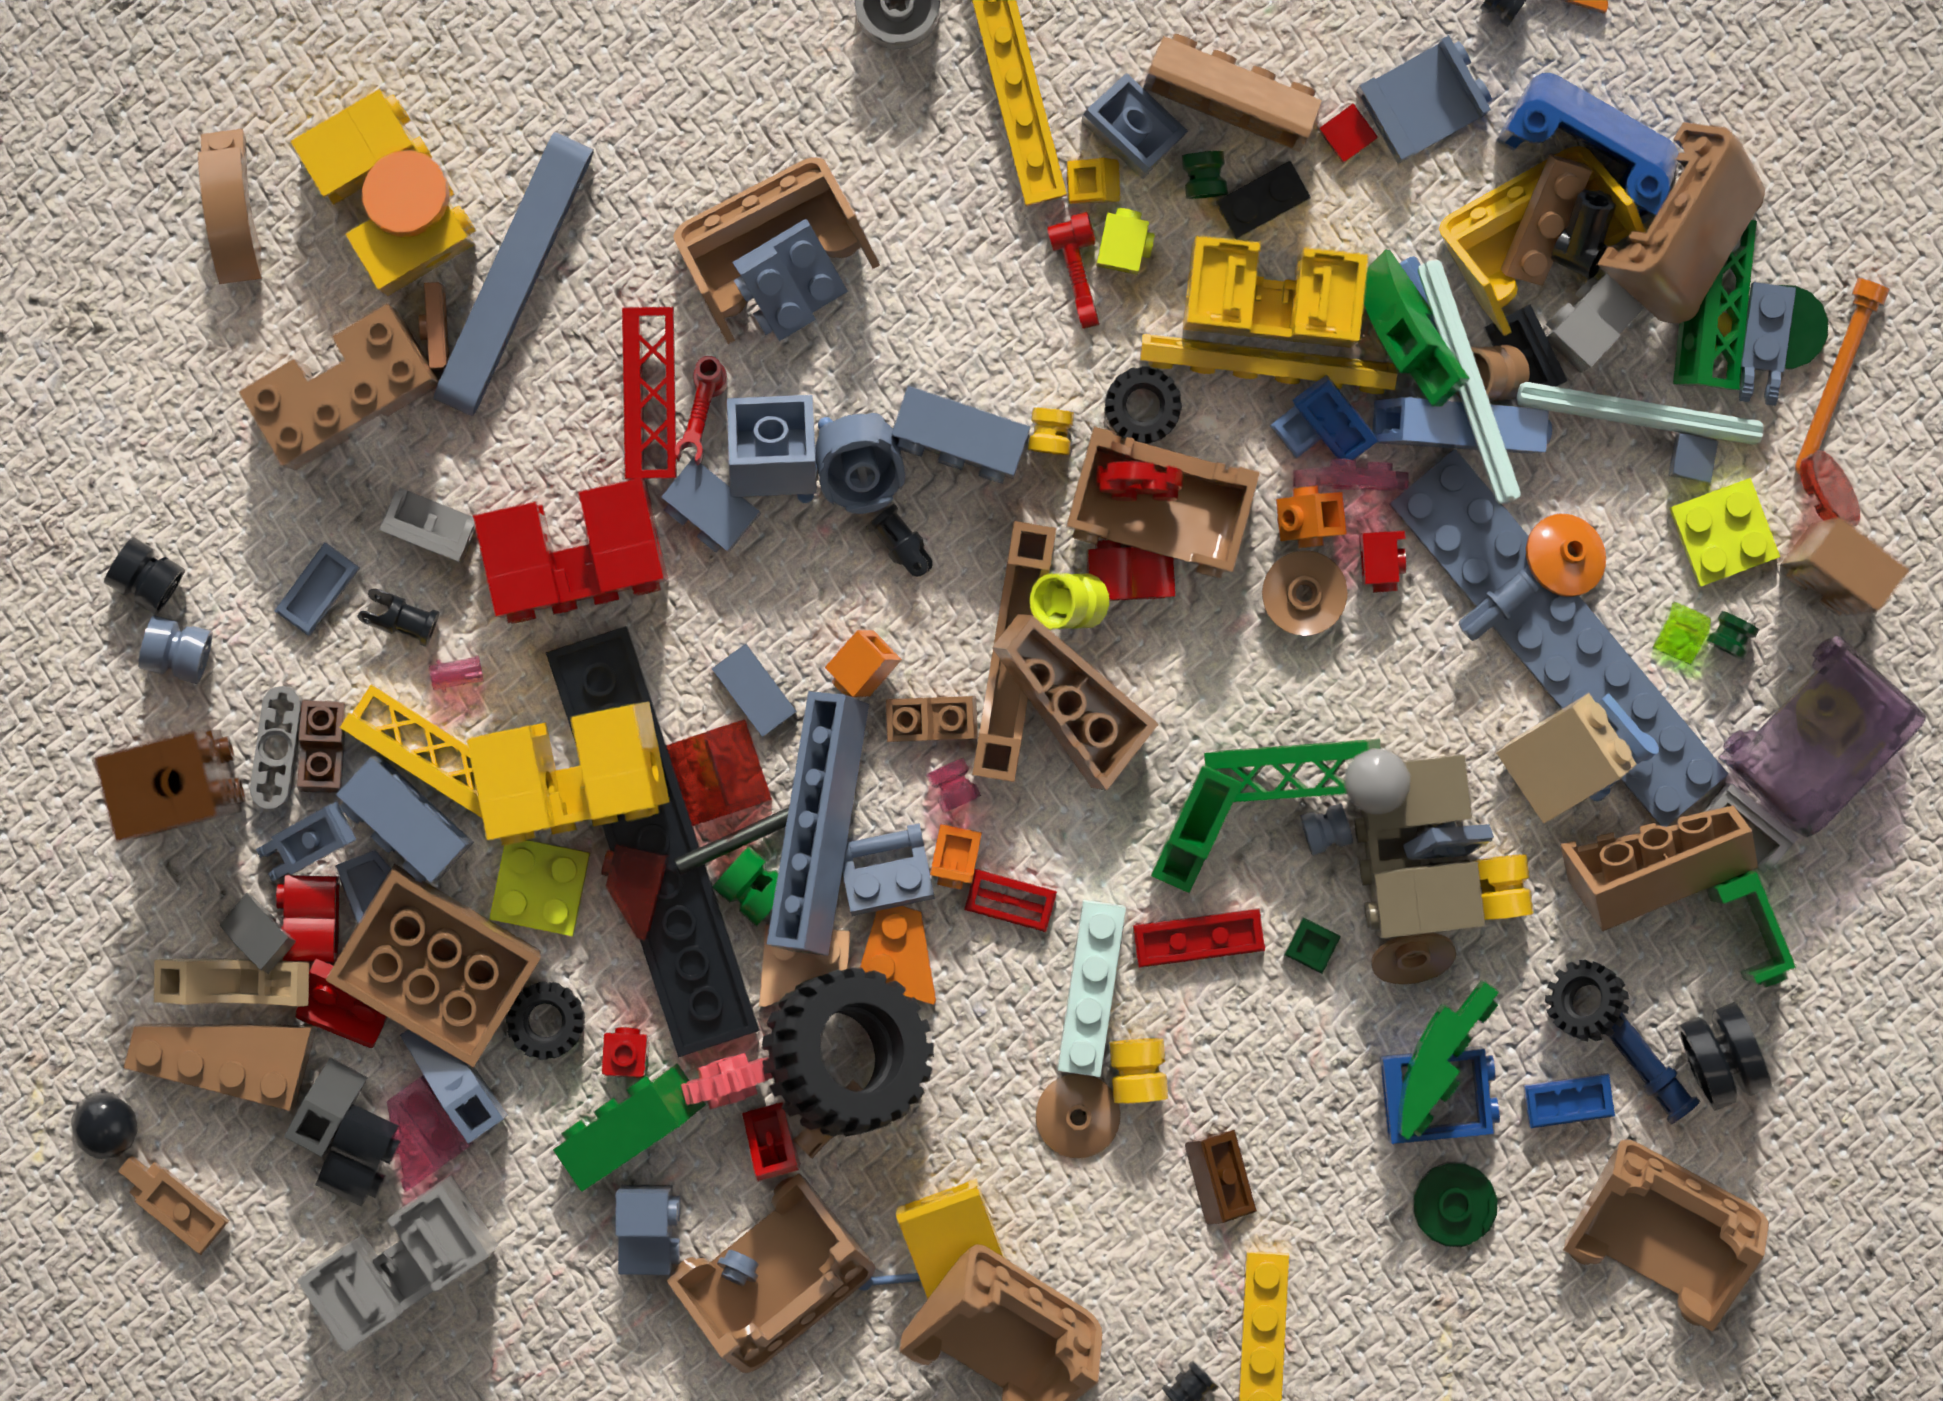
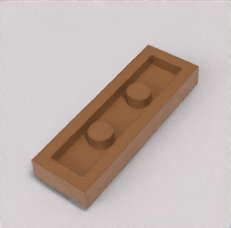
M1549 154L1500 269L1506 276L1541 286L1544 285L1554 262L1551 259L1553 248L1561 233L1568 227L1577 196L1585 189L1593 171L1587 164Z

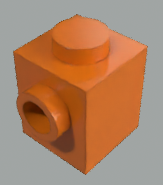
M857 630L825 666V669L834 677L832 680L834 686L844 695L850 697H870L902 659L874 630Z

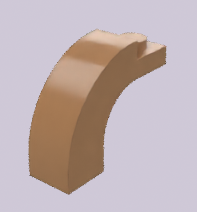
M243 129L201 134V152H198L200 190L210 251L219 284L262 279L261 247L254 225L248 190L247 152Z

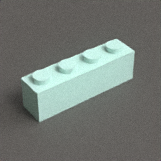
M1082 899L1057 1064L1058 1071L1096 1077L1101 1076L1126 911L1124 905Z

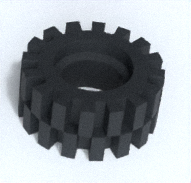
M1150 366L1133 367L1117 376L1107 391L1104 408L1108 424L1122 439L1129 437L1135 439L1134 441L1144 444H1151L1165 438L1176 426L1182 411L1181 394L1179 388L1177 389L1174 384L1175 381L1170 376L1165 375L1164 371L1149 368ZM1138 389L1152 391L1160 402L1157 416L1147 422L1134 420L1126 408L1129 395Z
M1579 960V965L1574 962L1566 964L1568 971L1564 972L1559 969L1554 974L1559 978L1557 983L1555 984L1550 981L1547 988L1553 991L1552 995H1545V1002L1551 1005V1008L1546 1009L1548 1016L1555 1019L1553 1023L1557 1028L1582 1041L1588 1042V1038L1593 1041L1602 1040V1034L1610 1037L1615 1033L1611 1027L1614 1024L1621 1027L1624 1023V1020L1619 1018L1621 1012L1628 1014L1629 1006L1624 1004V1000L1629 999V994L1622 989L1625 986L1623 980L1617 977L1616 973L1595 961L1591 963L1588 960ZM1584 986H1596L1601 993L1599 1008L1592 1015L1579 1016L1573 1006L1575 994Z
M538 982L520 991L506 1016V1023H508L507 1033L509 1038L513 1039V1045L518 1050L521 1049L525 1052L524 1055L539 1058L538 1060L555 1059L568 1052L579 1041L585 1026V1013L581 1008L579 998H576L572 993L573 991L568 987L565 988L556 982ZM550 1004L559 1010L562 1016V1026L557 1034L551 1037H542L531 1029L529 1017L532 1010L538 1005Z

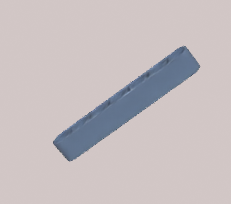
M557 132L552 134L438 382L433 396L434 400L469 416H474L585 176L593 157L594 149Z

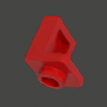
M629 1027L615 1028V1033L604 1032L602 1074L610 1077L643 1078L645 1076L646 1058H649L650 1041L648 1036L640 1034V1029Z

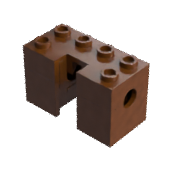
M195 730L93 757L115 842L144 838L242 812L240 803L246 801L242 782L239 777L233 778L229 763L235 761L229 736L222 737L221 730ZM180 775L183 778V788L180 786Z

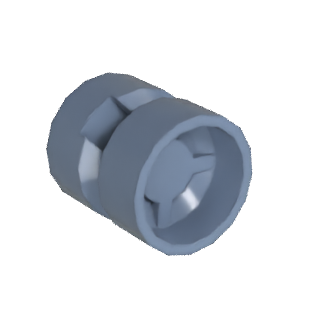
M154 615L150 619L144 634L138 667L139 669L161 675L171 668L173 676L178 677V679L198 684L207 665L213 632L196 626H187L181 632L177 621Z

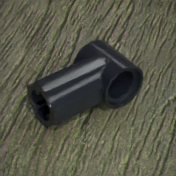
M1586 189L1578 194L1568 227L1561 233L1553 248L1551 259L1554 262L1588 279H1592L1598 273L1601 267L1597 264L1608 247L1603 243L1616 204L1611 200L1612 196L1600 190L1590 191Z

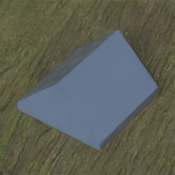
M1127 73L1083 113L1081 120L1086 127L1142 179L1151 172L1188 132L1182 124Z

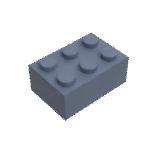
M907 386L891 435L899 440L897 447L904 452L922 457L924 450L939 454L938 463L958 470H962L965 463L980 468L978 476L1003 484L1005 477L1014 478L1030 426Z
M382 756L370 757L336 794L343 801L340 809L357 824L365 821L374 830L371 838L386 852L397 851L404 857L406 861L402 864L403 868L419 882L428 880L431 883L440 880L474 843Z

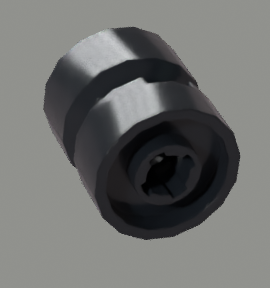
M132 537L111 564L104 583L122 595L126 596L134 593L135 603L152 614L157 615L177 589L185 569L167 557L157 560L153 548Z

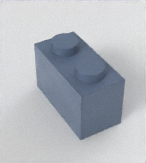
M694 457L661 496V498L669 503L664 511L682 526L688 520L702 530L697 535V538L716 553L721 547L730 552L761 514L759 510L743 497H731V488L701 463L696 466Z

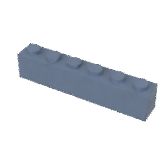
M808 691L767 945L793 952L829 955L869 703L843 694Z

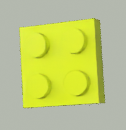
M1751 477L1669 507L1698 587L1780 557Z
M532 840L504 845L489 920L574 936L591 852Z

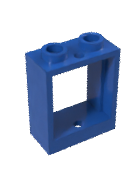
M1482 1046L1467 1047L1458 1058L1451 1055L1447 1060L1448 1062L1472 1060L1478 1121L1428 1126L1419 1137L1413 1133L1409 1140L1397 1132L1398 1108L1403 1085L1401 1067L1408 1066L1413 1053L1380 1056L1388 1141L1391 1144L1494 1134L1493 1124L1500 1123L1497 1097L1490 1098L1489 1081H1495L1496 1078L1493 1055L1486 1056L1485 1048Z

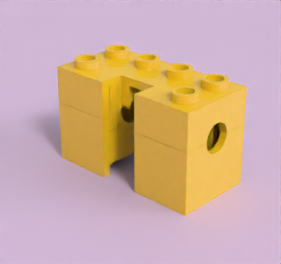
M380 89L375 90L290 141L322 196H328L333 205L361 190L368 172L381 158L394 152L410 150L425 154L431 159L433 158L422 138L418 136L413 139L405 127L407 123L411 122V119L400 101L396 99L394 94L387 97ZM449 185V198H450L451 196H453V195H455V194H454V192H453L451 186ZM449 201L443 217L436 224L434 222L430 227L425 228L427 231L417 236L398 237L386 233L371 219L347 232L345 235L377 289L386 296H390L474 246L475 243L470 235L476 232V229L464 209L460 205L453 208Z
M1204 236L1195 237L1191 245L1182 330L1352 348L1359 341L1368 254L1304 247L1297 256L1295 280L1285 279V281H1278L1257 276L1261 243Z
M644 702L571 717L580 766L556 770L546 722L466 738L487 840L500 838L501 846L536 838L534 832L536 830L550 828L552 835L577 830L575 822L591 819L594 827L618 822L617 814L625 813L626 821L658 814V806L668 803L669 797L650 703Z

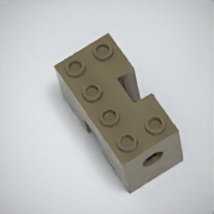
M1452 754L1403 760L1410 773V790L1402 805L1384 814H1371L1361 810V817L1354 818L1357 843H1365L1366 859L1359 860L1362 886H1370L1371 902H1364L1367 928L1375 929V935L1381 938L1485 926L1478 862H1470V859L1421 865V859L1411 860L1407 858L1403 846L1418 837L1417 826L1472 819L1465 755Z

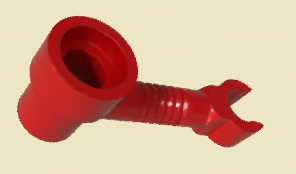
M1088 212L1072 215L1070 221L1048 226L1047 230L1053 251L1061 249L1063 251L1071 285H1073L1072 290L1081 327L1086 329L1100 325L1080 253L1081 248L1096 245Z
M704 356L696 363V368L693 372V381L696 389L695 400L693 401L690 419L684 436L675 446L677 462L680 461L681 453L687 447H693L697 450L695 455L696 466L703 460L704 453L701 443L712 398L721 395L728 385L726 369L713 356ZM707 371L715 372L711 376L704 375V373Z

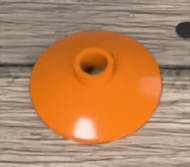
M1554 514L1536 524L1528 536L1526 543L1527 563L1534 578L1546 590L1560 596L1575 597L1587 593L1601 580L1606 567L1605 547L1599 534L1585 520L1570 514ZM1568 545L1573 547L1577 557L1569 554Z

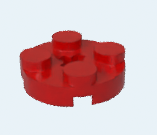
M1107 463V470L1101 465L1097 467L1096 485L1100 488V492L1112 494L1111 499L1116 501H1136L1137 494L1153 495V499L1158 501H1177L1178 492L1183 487V470L1167 465L1166 474L1157 472L1154 469L1155 463Z

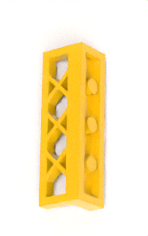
M371 684L353 713H348L340 728L482 818L478 793L474 789L471 776L473 768L469 767L467 756L470 757L468 745ZM374 697L389 706L392 724L375 727L361 718ZM396 711L410 720L398 722ZM414 723L423 727L428 746L414 750L403 745L399 727ZM393 728L396 740L384 733L383 730ZM432 734L445 743L434 745ZM449 746L459 750L464 769L449 773L439 768L435 750ZM429 751L432 763L418 753ZM465 774L468 785L453 776Z

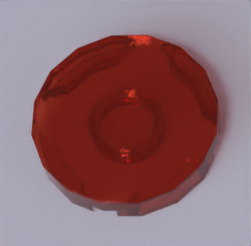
M1816 450L1803 458L1800 464L1802 484L1808 496L1815 494L1820 503L1814 506L1818 516L1823 521L1841 517L1851 526L1856 527L1860 522L1859 503L1854 489L1840 465L1823 450Z

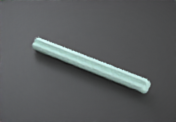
M1439 260L1425 262L1418 267L1417 271L1437 330L1470 378L1458 391L1495 499L1499 504L1512 502L1520 497L1521 492L1443 265Z
M1530 382L1520 384L1517 394V403L1524 407L1752 445L1760 443L1763 436V423L1757 420Z

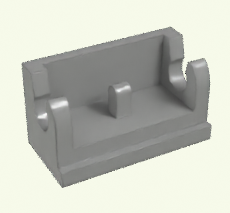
M400 488L399 491L395 492L379 530L463 563L476 528L472 516Z
M1726 783L1703 812L1734 805L1752 830L1758 863L1757 869L1765 873L1767 869L1771 870L1799 837L1734 784Z

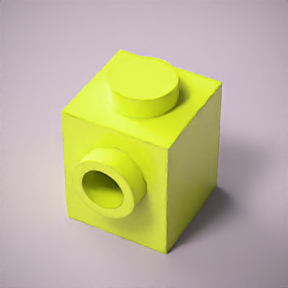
M1117 208L1116 214L1107 212L1096 267L1138 275L1142 257L1150 258L1155 237V233L1147 232L1149 221L1141 220V212L1125 208Z

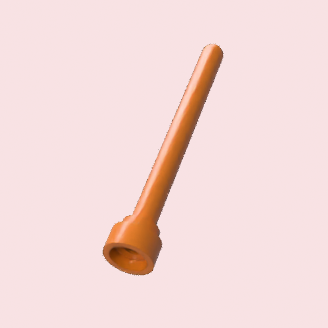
M1858 278L1852 292V295L1855 296L1853 304L1856 305V308L1796 461L1795 470L1799 475H1808L1812 470L1872 312H1877L1879 305L1884 306L1890 289L1883 285L1863 278Z

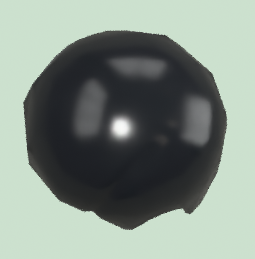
M108 1091L87 1095L76 1105L71 1118L75 1142L86 1154L97 1159L119 1157L132 1146L138 1131L136 1115L132 1107L113 1092Z

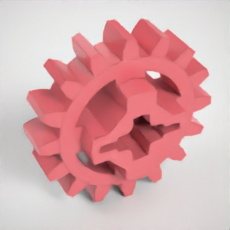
M741 1053L697 1068L699 1078L681 1084L686 1105L707 1101L709 1109H714L758 1094L755 1085L772 1078L771 1073L764 1074L762 1061L769 1058H760L748 1062L746 1054Z

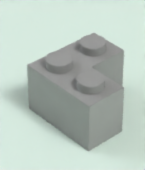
M1607 273L1601 276L1599 280L1595 277L1587 279L1575 292L1580 300L1574 306L1569 302L1562 306L1546 323L1551 329L1546 335L1549 343L1580 373L1591 368L1621 336L1619 334L1644 309L1633 296Z

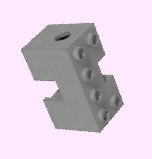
M452 1175L397 1210L387 1219L389 1225L394 1227L402 1240L377 1256L365 1236L361 1234L310 1268L296 1280L344 1353L399 1317L404 1310L431 1292L438 1291L489 1257L498 1246Z

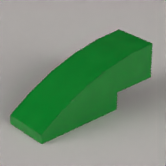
M1202 765L1152 868V877L1187 893L1191 892L1242 782Z

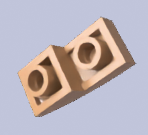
M976 696L886 699L887 742L978 738Z

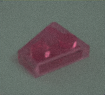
M424 1075L387 1101L390 1121L399 1125L394 1138L401 1141L396 1154L400 1155L403 1172L401 1183L405 1192L409 1191L474 1143L473 1141L469 1144L444 1110Z

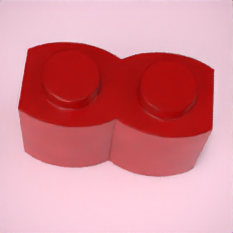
M1099 540L1097 545L1095 544L1096 549H1088L1086 551L1087 574L1099 577L1105 584L1109 594V601L1176 597L1174 558L1135 547H1121V543L1110 540Z
M285 875L284 884H277L276 906L277 909H283L284 921L281 927L296 942L284 955L283 961H315V959L323 962H336L339 951V876Z

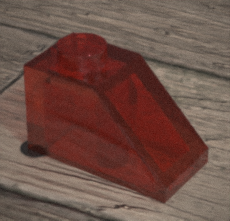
M619 843L616 844L614 852L606 851L601 875L608 877L606 888L636 938L646 940L649 937L669 856Z

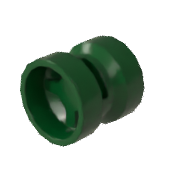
M1204 151L1182 155L1183 170L1190 177V180L1185 185L1186 199L1213 198L1228 194L1227 181L1220 177L1222 173L1221 168L1225 165L1224 151Z

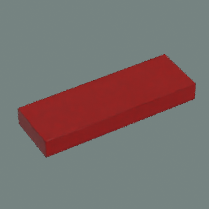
M1259 908L1133 925L1139 968L1265 951Z

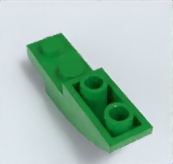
M1385 249L1367 268L1364 306L1380 341L1399 372L1410 373L1430 404L1442 407L1470 378L1429 320L1433 316L1429 305L1391 250Z
M1480 980L1456 1013L1441 1004L1417 1042L1407 1067L1398 1108L1397 1132L1408 1140L1413 1133L1419 1137L1427 1129L1434 1118L1429 1112L1440 1099L1445 1103L1456 1091L1460 1082L1455 1078L1461 1071L1447 1060L1451 1055L1458 1058L1472 1040V1037L1468 1034L1478 1020L1484 1024L1499 1004L1494 1000L1499 992L1483 980Z

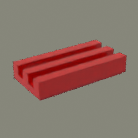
M975 868L964 910L1046 932L1057 891ZM981 879L1047 897L1045 905L979 887ZM976 896L1042 913L1041 920L1036 921L975 904Z

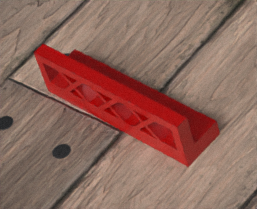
M674 307L622 308L625 479L677 478V459L675 455ZM665 316V334L654 346H651L642 337V317ZM642 343L649 349L643 357ZM664 343L666 359L657 351ZM653 354L666 366V377L654 389L643 380V364ZM665 385L666 401L658 394ZM643 386L650 392L644 400ZM653 397L667 408V419L655 432L644 423L643 408ZM666 427L667 444L659 437ZM644 429L651 435L645 442ZM654 440L667 450L668 469L644 470V450Z

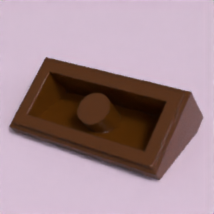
M1235 1130L1225 1131L1185 1143L1204 1219L1208 1225L1225 1223L1257 1212Z

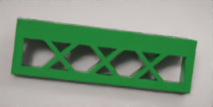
M1756 220L1749 222L1741 236L1740 247L1731 252L1701 302L1697 314L1692 319L1679 323L1673 377L1674 385L1708 386L1727 390L1740 389L1742 369L1740 366L1747 321ZM1730 268L1736 277V287L1728 295L1722 286L1723 274ZM1726 310L1732 320L1731 331L1723 337L1718 329V317ZM1720 353L1728 362L1726 379L1712 377L1714 359Z
M1380 739L1220 750L1204 753L1205 766L1216 771L1218 769L1231 768L1244 780L1234 802L1347 794L1344 786L1345 781L1336 772L1346 760L1354 759L1355 756L1370 749H1381ZM1323 761H1336V762H1335V764L1330 768V767L1327 766ZM1308 762H1313L1326 774L1314 788H1308L1295 777L1303 765ZM1282 764H1295V765H1294L1293 768L1289 771V770L1286 769ZM1272 765L1284 776V779L1272 791H1267L1254 779L1263 767ZM1241 767H1254V768H1253V770L1248 774V773H1247L1244 769H1242ZM1330 779L1338 785L1325 787ZM1289 782L1297 788L1284 790ZM1250 785L1257 792L1244 791Z

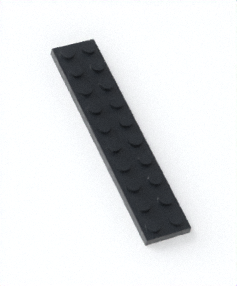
M628 626L545 652L574 741L575 736L571 717L644 702L650 703L669 802L658 806V814L626 821L625 813L617 814L618 822L604 824L602 827L678 1058L760 1031L715 891L712 888L713 885L706 864L680 875L674 859L700 848Z

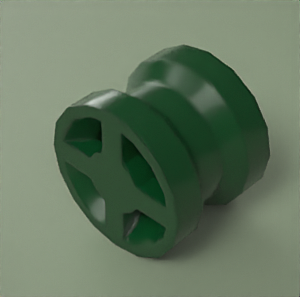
M1721 611L1718 616L1719 626L1716 632L1709 634L1706 642L1731 656L1744 660L1748 654L1746 646L1750 639L1756 638L1759 629L1733 614Z

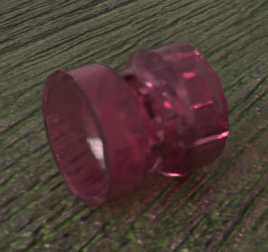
M964 757L926 774L930 786L934 788L940 787L941 789L938 792L940 795L938 803L943 813L982 796L977 784L971 782L969 778L966 779L964 776L969 770Z

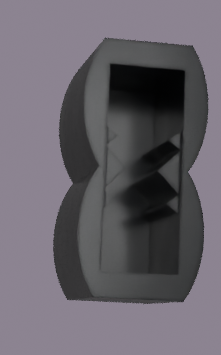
M352 1104L341 1122L315 1185L361 1207L368 1195L376 1198L386 1178V1175L380 1172L383 1162L391 1164L401 1141L394 1138L399 1125Z

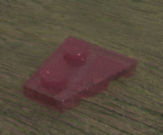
M1331 459L1330 467L1294 470L1293 487L1327 486L1332 487V489L1366 491L1406 490L1409 486V472L1392 471V463L1368 462L1367 469L1356 468V460Z

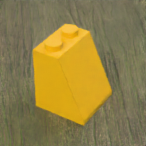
M977 1178L897 1207L896 1217L927 1299L960 1256L974 1245H983L1005 1258Z

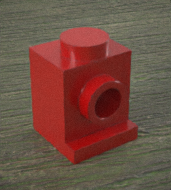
M1405 530L1359 534L1362 585H1372L1373 593L1398 591L1399 574H1406L1405 548L1398 549L1397 541L1406 539Z

